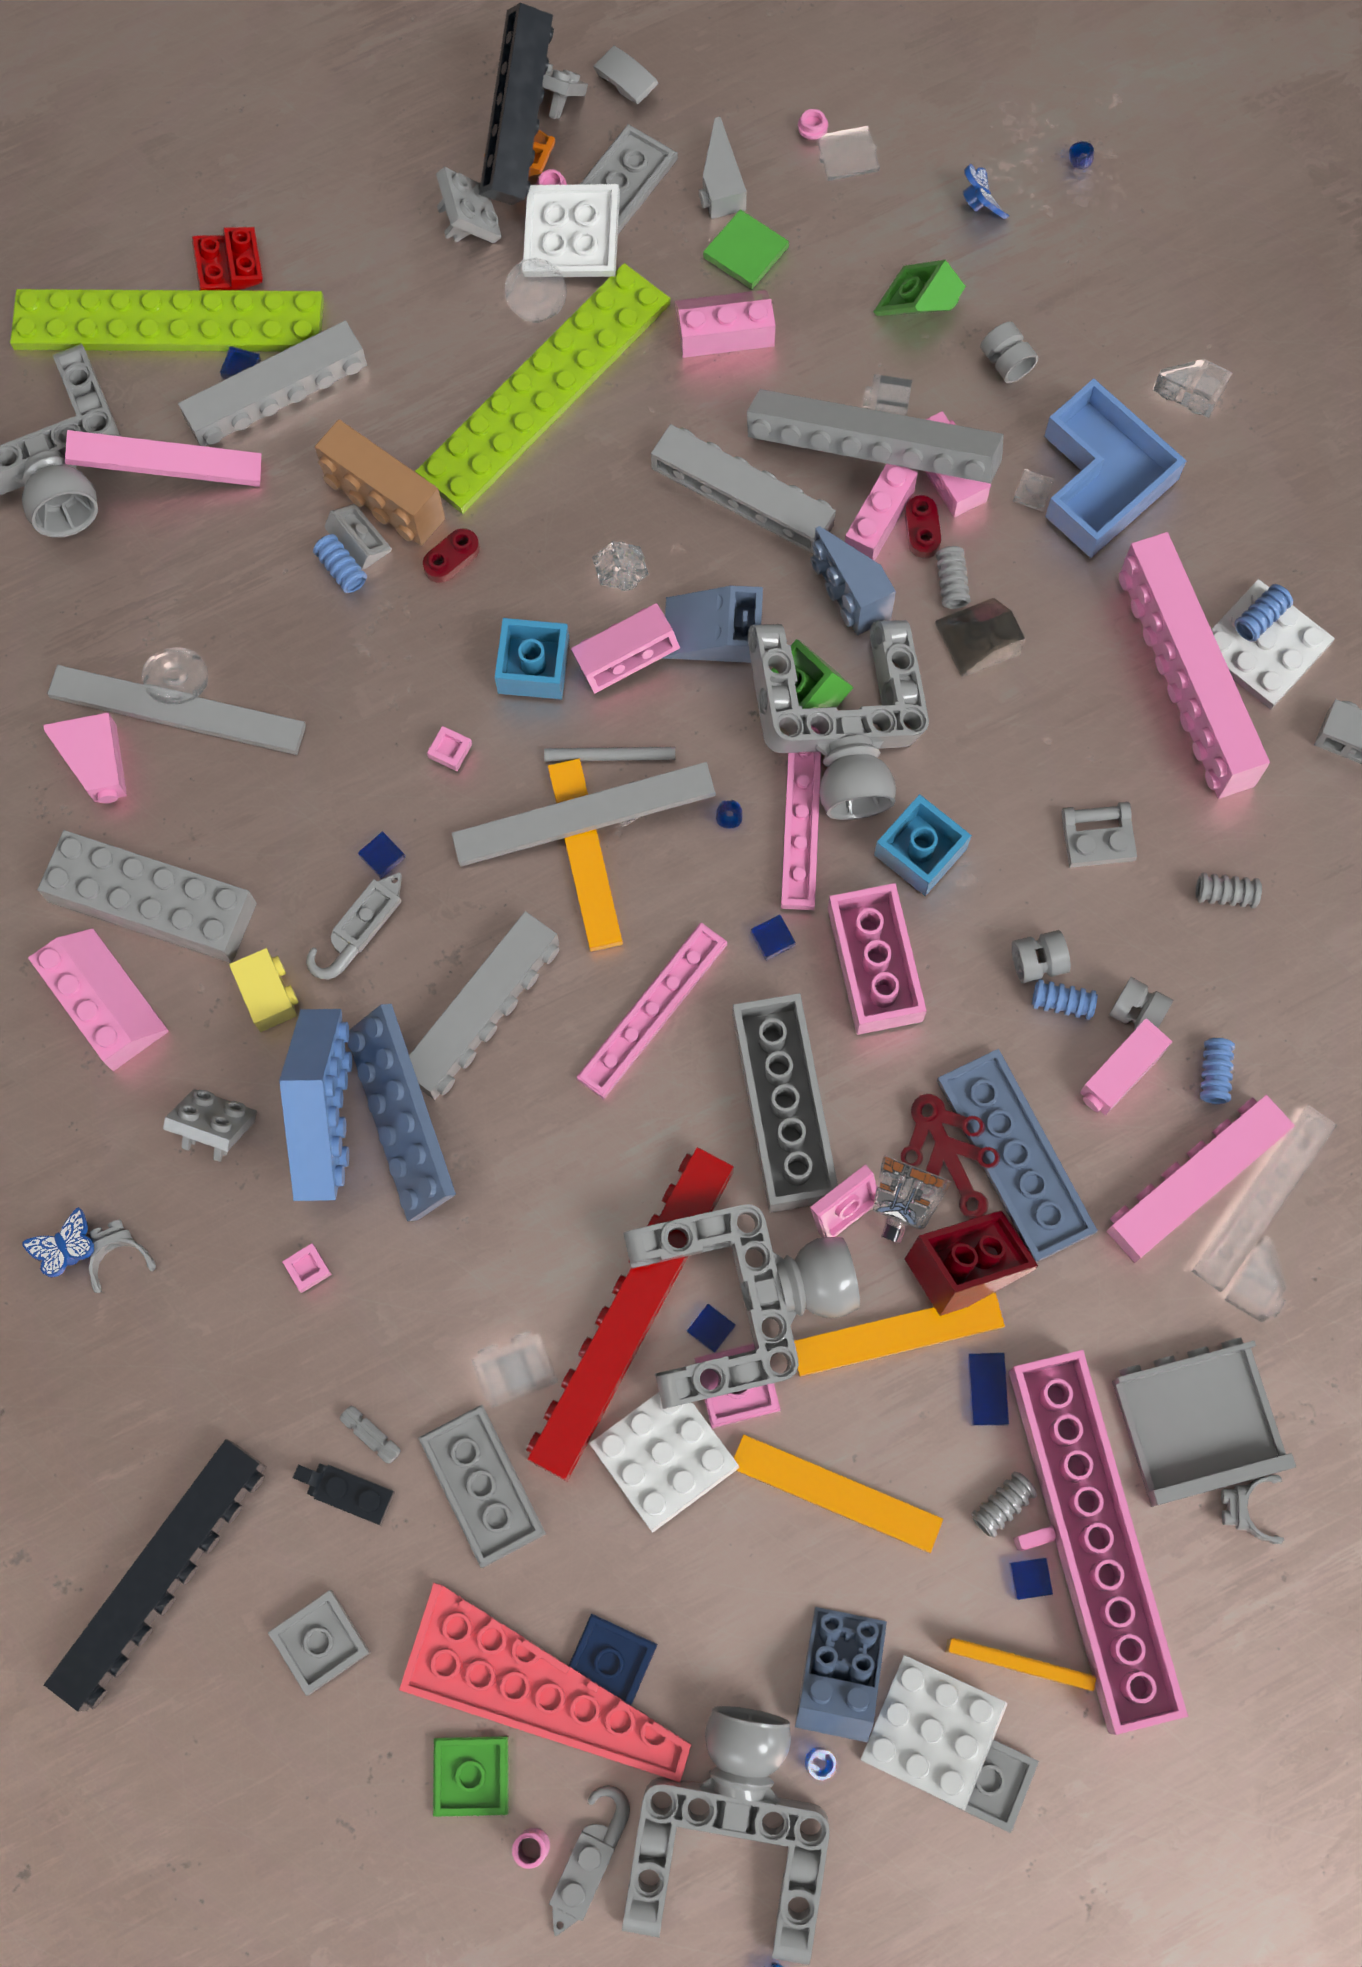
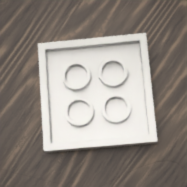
M530 185L526 203L523 256L524 277H616L619 185Z
M1258 579L1211 630L1233 680L1271 710L1324 653L1335 638L1293 605L1286 609V612L1280 615V618L1273 622V625L1267 628L1266 632L1260 635L1255 642L1241 637L1235 628V620L1241 617L1242 613L1248 610L1252 604H1255V601L1265 591H1268L1269 588Z
M659 1392L589 1443L652 1533L739 1468L735 1459L692 1402L663 1409Z
M904 1655L861 1757V1761L965 1810L1008 1703Z

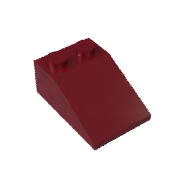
M1002 1210L919 1235L904 1259L939 1316L966 1308L1029 1274L1038 1267V1264Z

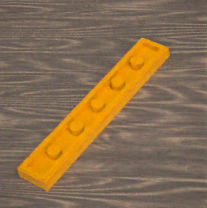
M580 759L548 765L556 804L588 795ZM597 830L564 838L590 952L623 945Z
M996 1292L966 1308L939 1316L936 1309L932 1307L795 1340L799 1377L1002 1329L1005 1327Z
M743 1434L734 1456L735 1461L739 1465L736 1472L929 1554L931 1553L943 1518Z

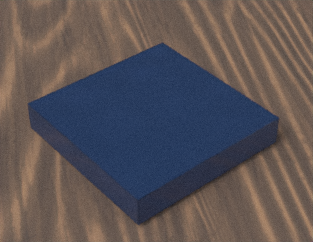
M591 1614L569 1666L632 1706L658 1644Z

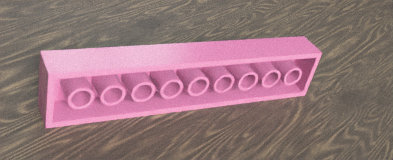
M1080 1350L1014 1366L1009 1371L1010 1379L1050 1524L1053 1526L1056 1535V1546L1092 1675L1096 1678L1095 1687L1108 1733L1118 1735L1188 1717L1084 1351Z

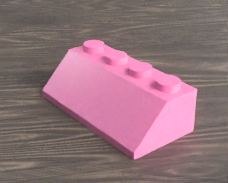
M93 928L57 937L28 957L101 1060L112 1071L118 1069L169 1032Z

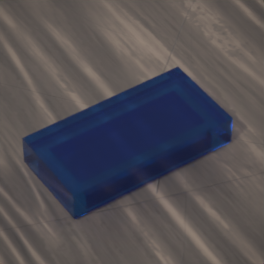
M1005 1353L968 1354L972 1427L1008 1426Z

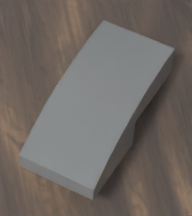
M613 46L593 66L599 76L614 84L621 95L636 104H639L659 84L657 79L641 64L616 46Z

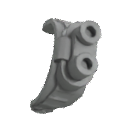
M121 1220L110 1222L108 1224L109 1229L104 1231L100 1227L89 1232L94 1243V1251L89 1264V1274L95 1293L102 1292L98 1279L99 1264L108 1252L117 1247L129 1246L137 1248L143 1254L150 1271L156 1269L154 1259L150 1257L149 1252L142 1245L137 1244L133 1240L129 1230H124Z
M1270 1475L1260 1477L1247 1485H1236L1234 1489H1222L1221 1501L1222 1504H1227V1510L1222 1511L1223 1525H1235L1237 1530H1246L1262 1541H1268L1272 1544L1283 1543L1284 1537L1277 1535L1271 1537L1260 1532L1251 1521L1247 1508L1249 1496L1261 1482H1282L1281 1476Z

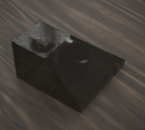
M995 598L935 621L961 678L1020 655L1025 641V637L1013 612Z

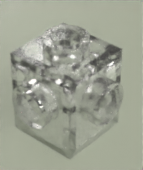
M612 541L592 557L600 585L628 591L635 588L638 582L649 575L645 557L640 546Z

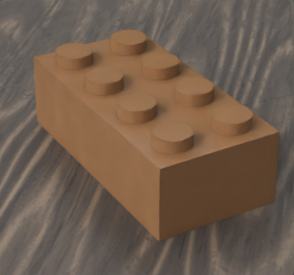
M340 419L314 446L319 459L318 464L324 474V481L334 490L340 488L347 493L348 498L358 507L363 505L367 507L382 524H391L406 541L411 542L413 540L422 546L445 520L439 489Z

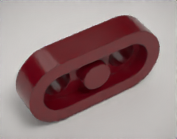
M918 495L911 498L906 505L905 522L910 551L915 556L930 558L936 555L941 544L938 508L932 498ZM918 507H923V508H925L927 511H925V512H919V511L917 510V508H918ZM926 535L930 537V540L924 541L920 537Z
M457 529L432 548L423 558V568L427 578L436 583L446 582L478 556L480 550L477 535L469 529ZM461 540L468 541L466 545H458V542ZM436 560L444 561L441 565L433 564Z

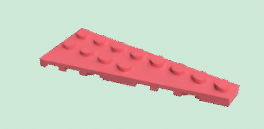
M433 1583L399 1688L400 1691L681 1782L691 1743L445 1586Z

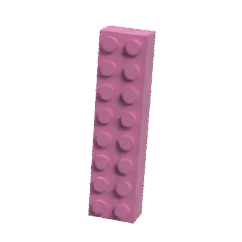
M1165 532L1131 543L1119 573V581L1123 590H1128L1132 599L1131 608L1134 616L1137 619L1140 618L1144 627L1143 636L1146 644L1149 647L1152 646L1155 652L1157 670L1161 675H1165L1169 684V697L1179 707L1181 725L1186 732L1189 731L1192 737L1194 755L1198 761L1202 760L1206 769L1205 778L1207 785L1211 790H1215L1218 799L1255 787L1270 761L1169 533Z

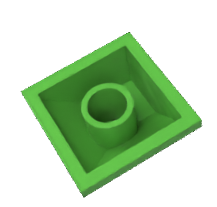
M946 260L904 265L873 312L876 316L948 311L957 305L959 297L966 286Z
M796 639L791 645L797 675L795 687L799 706H802V709L838 707L853 689V686L800 640ZM775 668L771 669L774 673H778Z

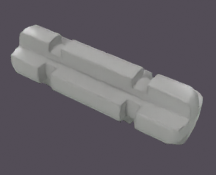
M354 1406L348 1407L342 1413L340 1421L349 1429L353 1428V1433L374 1452L378 1451L377 1455L388 1464L392 1463L399 1456L400 1448L391 1440L388 1442V1437L367 1418L363 1419V1414Z

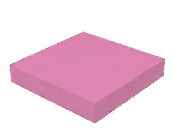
M866 1164L810 1207L821 1237L837 1236L879 1203L877 1201L878 1190L874 1174Z
M753 1343L695 1358V1363L755 1350V1346ZM705 1369L701 1373L700 1382L704 1388L712 1390L718 1385L719 1377L714 1370ZM774 1383L704 1399L712 1429L781 1411Z

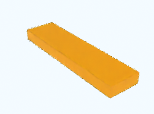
M957 1638L947 1640L945 1649L947 1653L1087 1691H1094L1096 1683L1094 1675Z

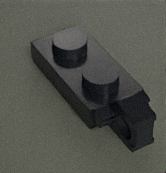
M320 1463L316 1471L298 1465L293 1475V1479L310 1485L307 1494L313 1496L314 1499L380 1526L395 1494L393 1490L333 1466H325Z

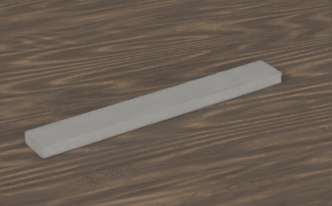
M57 665L47 693L51 699L294 755L298 754L306 729L304 721Z
M704 762L452 832L458 862L460 866H465L716 796L708 764Z

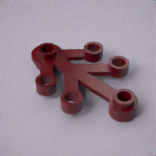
M923 1094L917 1097L911 1107V1115L916 1122V1126L909 1146L901 1152L902 1163L911 1167H917L922 1163L923 1154L921 1150L930 1130L935 1140V1145L925 1172L939 1177L945 1161L961 1195L959 1208L962 1214L972 1219L984 1216L989 1207L988 1199L983 1193L974 1191L958 1155L976 1160L981 1166L989 1169L999 1164L1000 1155L992 1147L980 1148L949 1137L942 1124L961 1128L970 1137H979L985 1130L983 1120L977 1116L965 1117L946 1110L944 1102L936 1095ZM928 1104L932 1105L934 1109L933 1114L929 1117H924L922 1114L923 1107ZM973 1120H977L980 1125L979 1130L975 1133H971L968 1130V1124ZM914 1150L918 1155L917 1160L914 1163H909L906 1155L909 1151ZM988 1151L993 1152L995 1155V1159L991 1164H985L983 1161V1155ZM917 1181L915 1185L916 1189H919L921 1187V1185L923 1184L922 1181ZM932 1186L934 1190L926 1195L922 1193L921 1197L926 1199L934 1197L938 1188ZM970 1198H976L979 1203L978 1208L974 1211H970L967 1208V1201Z

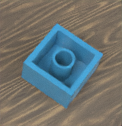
M503 618L495 671V683L498 694L562 700L570 643L568 624Z
M919 794L877 841L874 856L926 896L967 850L972 835Z

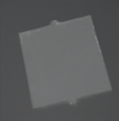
M868 126L828 133L817 139L821 153L819 161L824 164L828 181L878 172L880 170L876 155L877 145L873 144Z

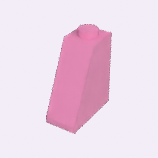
M109 712L43 725L45 733L94 802L112 803L120 797L127 796L117 725Z
M1146 1018L1084 1085L1080 1093L1084 1096L1083 1101L1093 1111H1101L1106 1116L1161 1058L1173 1041Z

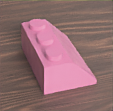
M767 290L675 301L683 358L775 346L776 325L772 301Z

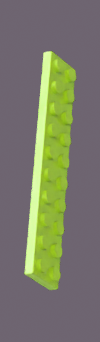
M624 263L616 271V277H610L415 472L439 489L440 497L464 514L671 305L670 297Z
M16 289L10 344L14 350H66L82 344L85 350L282 352L322 332L324 297L322 291Z

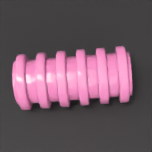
M539 1828L525 1830L512 1846L514 1861L525 1869L539 1866L550 1850L548 1835ZM533 1838L540 1844V1857L530 1858L523 1853V1839Z

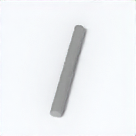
M675 747L545 748L544 759L545 762L580 759V761L675 760Z

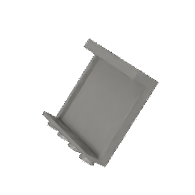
M1242 1337L1222 1342L1223 1349L1209 1352L1208 1346L1187 1352L1189 1357L1187 1359L1175 1361L1174 1356L1161 1358L1153 1361L1154 1368L1143 1371L1140 1365H1135L1119 1370L1121 1377H1117L1112 1381L1151 1507L1296 1467L1292 1453L1286 1454L1251 1350V1348L1256 1346L1255 1341L1243 1343Z

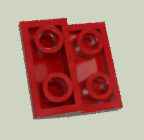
M254 227L223 228V235L192 236L199 290L238 291L262 283L263 278Z

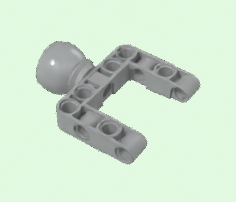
M82 344L53 354L77 416L0 445V495L24 486L22 504L26 518L40 534L48 537H66L77 534L86 529L95 520L98 513L97 495L93 484L77 469L76 465L65 464L67 430L120 436Z
M890 620L872 623L870 641L882 705L861 706L859 710H837V707L802 709L797 699L795 687L797 675L791 645H787L783 625H751L748 632V646L763 737L766 745L777 753L820 751L826 756L823 764L828 768L824 772L819 794L826 814L830 818L837 820L866 818L893 807L896 802L895 778L884 762L878 759L881 753L879 748L911 746L927 730L929 725L918 660L908 621ZM893 662L896 663V664L900 667V669L897 668V667L893 664ZM769 666L775 668L778 671V673H774L773 671H771ZM904 722L909 724L911 729L907 728ZM873 723L878 725L881 728V731L877 730L874 727ZM811 726L817 728L820 731V734L814 732ZM780 728L786 729L789 733V736L783 734L780 731Z
M751 1204L681 1218L623 1233L631 1268L731 1246L755 1350L655 1373L663 1409L791 1378L799 1366L790 1326L796 1315L802 1316L805 1309L820 1317L839 1318L858 1310L860 1307L856 1272L844 1238L828 1236L817 1238L806 1244L799 1251L795 1260L788 1255L783 1259L772 1250L763 1212ZM738 1216H751L755 1222L754 1230L750 1233L741 1231L737 1225ZM673 1230L682 1231L687 1238L685 1247H672L668 1241L669 1232ZM756 1249L762 1254L763 1262L760 1267L754 1268L747 1264L745 1260L747 1250ZM766 1318L774 1319L779 1325V1333L775 1338H769L763 1334L762 1323ZM775 1353L783 1354L787 1359L788 1366L783 1373L774 1372L770 1366V1359ZM705 1369L714 1370L719 1377L718 1385L712 1390L704 1388L700 1382L701 1373Z
M730 1706L715 1707L712 1709L705 1731L706 1747L710 1758L716 1765L715 1768L709 1771L711 1777L702 1784L684 1780L677 1782L665 1777H658L647 1785L642 1801L622 1931L659 1938L677 1827L788 1847L785 1873H783L776 1919L775 1942L771 1958L809 1965L830 1835L828 1817L826 1812L818 1805L779 1798L771 1789L774 1782L769 1775L779 1769L790 1750L791 1732L790 1722L787 1719L754 1709ZM657 1792H666L671 1796L672 1804L667 1808H658L653 1804L652 1796ZM696 1798H701L708 1803L710 1808L707 1813L696 1815L690 1810L689 1803ZM769 1812H777L783 1816L784 1821L780 1827L769 1828L764 1824L763 1817ZM808 1818L817 1820L821 1824L820 1830L814 1835L803 1833L800 1825L804 1820ZM646 1869H651L659 1875L660 1881L655 1885H646L641 1881L639 1874ZM794 1897H803L809 1902L808 1908L803 1912L792 1911L788 1904Z

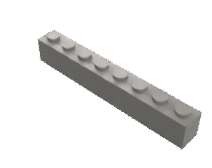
M763 389L758 391L747 410L748 437L985 483H992L1002 462L1004 435L1002 433Z

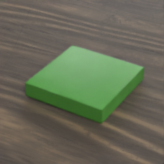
M740 209L703 251V258L752 290L789 248V241Z
M509 1736L434 1738L433 1817L508 1815Z

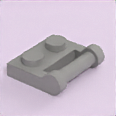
M1119 802L1117 806L1074 810L1073 807L1062 808V824L1069 868L1136 861L1137 851L1129 802ZM1114 819L1119 821V827L1076 831L1075 823Z

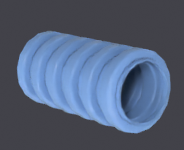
M326 535L317 541L313 548V553L316 557H319V561L324 564L327 571H330V575L336 579L338 585L342 586V590L345 593H352L360 589L367 579V574L361 571L359 564L355 563V559L350 556L347 549H344V545L338 542L336 535Z
M1272 584L1268 591H1265L1255 601V604H1252L1248 610L1242 613L1241 617L1235 620L1234 625L1240 636L1248 641L1255 642L1260 635L1266 632L1267 628L1273 625V622L1280 618V615L1286 612V609L1293 605L1291 594L1283 586Z
M1039 979L1034 988L1032 1005L1034 1009H1038L1040 1006L1043 1007L1044 1011H1049L1050 1008L1054 1009V1013L1064 1011V1015L1069 1016L1070 1013H1074L1077 1018L1084 1015L1085 1019L1090 1020L1095 1013L1098 994H1096L1095 990H1091L1088 993L1085 988H1081L1080 991L1075 990V986L1065 988V984L1061 983L1059 986H1054L1052 981L1049 984H1045L1044 980Z
M1210 1038L1204 1041V1047L1207 1050L1203 1052V1057L1206 1060L1202 1064V1067L1205 1069L1202 1072V1078L1205 1081L1201 1082V1088L1204 1091L1200 1092V1098L1207 1103L1224 1104L1231 1101V1095L1228 1092L1232 1090V1084L1229 1082L1233 1079V1074L1230 1071L1233 1070L1234 1064L1230 1061L1234 1060V1053L1231 1051L1235 1049V1043L1225 1038Z

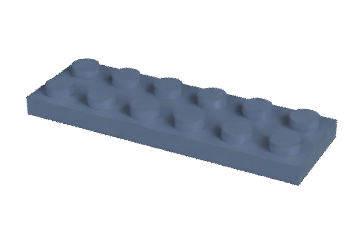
M381 1004L349 1030L348 1047L352 1052L358 1070V1077L362 1082L368 1100V1107L379 1133V1141L383 1146L389 1164V1171L400 1197L401 1207L404 1209L407 1221L409 1222L421 1219L455 1196L456 1193L392 1004Z
M999 1049L938 1077L937 1082L954 1113L965 1117L977 1116L983 1120L985 1130L979 1137L965 1135L970 1144L980 1148L992 1147L998 1151L1000 1155L999 1164L994 1168L983 1167L1022 1242L1036 1263L1097 1233V1228ZM977 1120L969 1122V1132L975 1133L979 1130L980 1125ZM991 1151L983 1155L985 1164H991L995 1159V1155Z

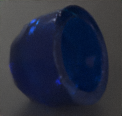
M1080 141L1070 147L1069 159L1073 167L1084 170L1092 164L1094 159L1092 144Z
M735 800L722 801L716 810L717 823L721 827L728 829L735 828L741 824L743 811L740 804ZM727 811H732L733 816H728Z
M822 1747L811 1749L806 1754L804 1760L807 1772L813 1778L821 1781L829 1779L834 1774L837 1766L835 1756ZM816 1756L827 1763L824 1769L813 1762Z

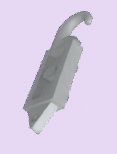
M400 872L379 881L373 879L333 928L331 942L340 955L329 967H318L315 963L317 949L312 948L309 951L306 963L312 975L319 979L328 980L335 978L346 969L358 952L361 953L402 902L399 897L402 881Z
M608 1785L599 1787L592 1792L588 1799V1804L593 1805L598 1798L608 1796L615 1801L616 1811L609 1827L602 1824L588 1825L582 1830L549 1902L553 1911L555 1936L562 1933L578 1920L583 1922L628 1821L630 1812L629 1801L625 1794L616 1787ZM561 1921L564 1924L563 1928H558L557 1922Z

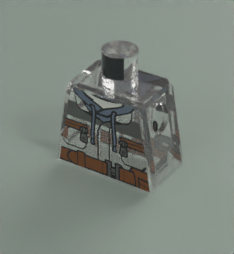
M884 1155L873 1205V1211L888 1217L881 1236L901 1244L907 1225L923 1230L952 1181Z

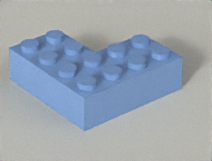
M1093 378L1049 417L1044 437L1082 471L1050 498L1045 517L1092 558L1179 480L1187 460Z
M300 1009L279 1083L294 1201L336 1200L339 1186H344L345 1184L344 1167L349 1166L350 1156L349 1147L343 1146L342 1138L346 1137V1118L340 1117L339 1108L343 1107V1090H347L348 1086L347 1072L352 1071L351 1051L346 1052L345 1042L349 1041L348 1022H343L342 1009Z

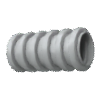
M958 546L944 547L936 553L937 567L939 569L938 576L941 579L939 584L942 588L940 591L943 597L942 605L949 609L962 608L971 601L968 594L970 591L967 585V569L964 567L966 565L964 549Z
M1201 873L1196 885V898L1199 903L1208 900L1209 904H1214L1215 901H1218L1220 905L1229 902L1230 906H1235L1236 903H1239L1240 907H1246L1249 904L1251 908H1256L1260 903L1262 895V884L1259 878H1254L1253 881H1250L1248 877L1239 880L1238 876H1233L1232 879H1229L1228 875H1222L1221 878H1218L1217 874H1212L1211 877H1208L1207 873Z
M1013 1472V1479L1011 1481L1006 1479L1004 1487H998L996 1489L997 1494L988 1497L989 1502L987 1504H980L981 1510L979 1512L976 1510L972 1512V1519L986 1535L995 1538L997 1536V1529L1003 1530L1005 1528L1004 1523L1006 1521L1011 1522L1013 1520L1012 1515L1014 1513L1019 1514L1022 1505H1029L1028 1499L1030 1497L1033 1499L1037 1497L1036 1488L1021 1473Z

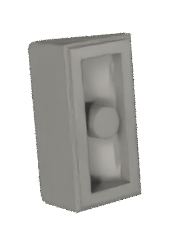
M352 504L330 511L325 523V529L329 534L336 535L338 542L344 545V549H347L350 556L355 559V563L359 564L361 571L391 552L392 548L357 505Z

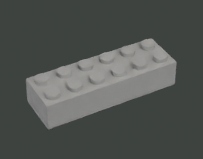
M63 830L37 889L49 903L229 963H233L257 905L249 890Z
M801 994L734 1004L732 1016L769 1213L812 1206L837 1187L838 1183Z

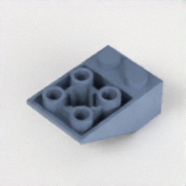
M821 526L816 527L814 542H812L813 556L810 558L811 564L818 575L822 574L827 582L825 587L831 600H837L839 603L841 617L847 627L852 626L856 635H860L870 630L873 622L890 621L896 591L882 566Z
M726 586L666 597L665 617L673 629L680 649L663 658L751 663L748 632L751 625H761L763 587Z
M815 1607L795 1728L868 1743L875 1717L887 1621Z

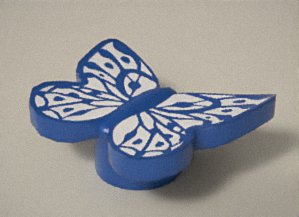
M969 164L964 169V172L971 185L963 191L968 204L976 212L986 206L1004 220L1008 218L1009 215L1001 209L989 191L986 169L977 168L975 170L974 166Z
M79 1207L67 1218L60 1233L57 1232L55 1236L32 1237L22 1242L24 1249L34 1259L42 1261L40 1267L42 1273L51 1278L62 1274L67 1266L74 1265L80 1260L90 1257L94 1251L93 1241L85 1236L88 1231L85 1213Z

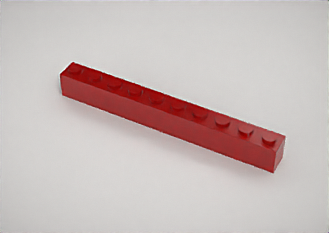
M698 1147L693 1155L687 1153L678 1169V1172L682 1173L676 1185L671 1183L662 1198V1202L666 1204L660 1216L654 1213L647 1226L712 1212L734 1173V1166ZM673 1230L668 1234V1241L672 1247H685L687 1238L682 1231ZM689 1256L631 1268L626 1277L620 1275L612 1290V1294L616 1295L610 1308L607 1306L602 1308L595 1321V1325L599 1326L593 1339L587 1337L578 1352V1356L582 1358L576 1370L572 1368L568 1370L561 1384V1388L565 1389L559 1402L552 1400L543 1419L548 1421L541 1434L538 1432L534 1433L526 1448V1451L530 1453L528 1460L531 1463L568 1482Z

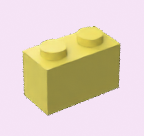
M265 948L229 964L251 1018L260 1032L298 1016L294 1005L299 1002L292 986L285 987L281 976L285 975L286 971L279 956L272 957L268 949Z

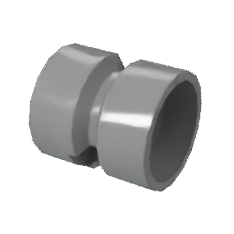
M1006 322L994 328L983 339L980 347L990 362L996 363L995 368L1006 383H1012L1023 378L1035 367L1039 359L1030 344L1022 342L1024 337L1013 322Z
M1060 930L1040 934L1038 940H1035L1033 937H1027L1012 941V957L1021 983L1042 979L1044 973L1053 977L1070 972L1069 951L1066 940ZM1035 951H1038V954H1039V959H1040V962H1041V963H1039V964H1038V959H1037V955H1036V952H1035Z
M1130 977L1109 1015L1124 1024L1133 1022L1135 1029L1146 1018L1158 1028L1167 1014L1173 999L1158 991L1149 993L1147 985Z

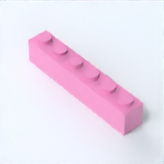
M1267 1094L1258 1102L1252 1097L1237 1110L1241 1116L1236 1121L1231 1123L1229 1119H1226L1212 1131L1216 1138L1207 1145L1203 1140L1200 1141L1187 1153L1191 1159L1183 1166H1180L1178 1162L1174 1163L1161 1175L1165 1179L1163 1183L1157 1188L1152 1184L1148 1185L1136 1196L1139 1201L1137 1205L1131 1210L1125 1205L1110 1218L1114 1224L1106 1232L1134 1263L1295 1126Z

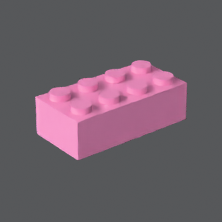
M896 883L829 896V918L857 1035L923 1022L927 1010Z

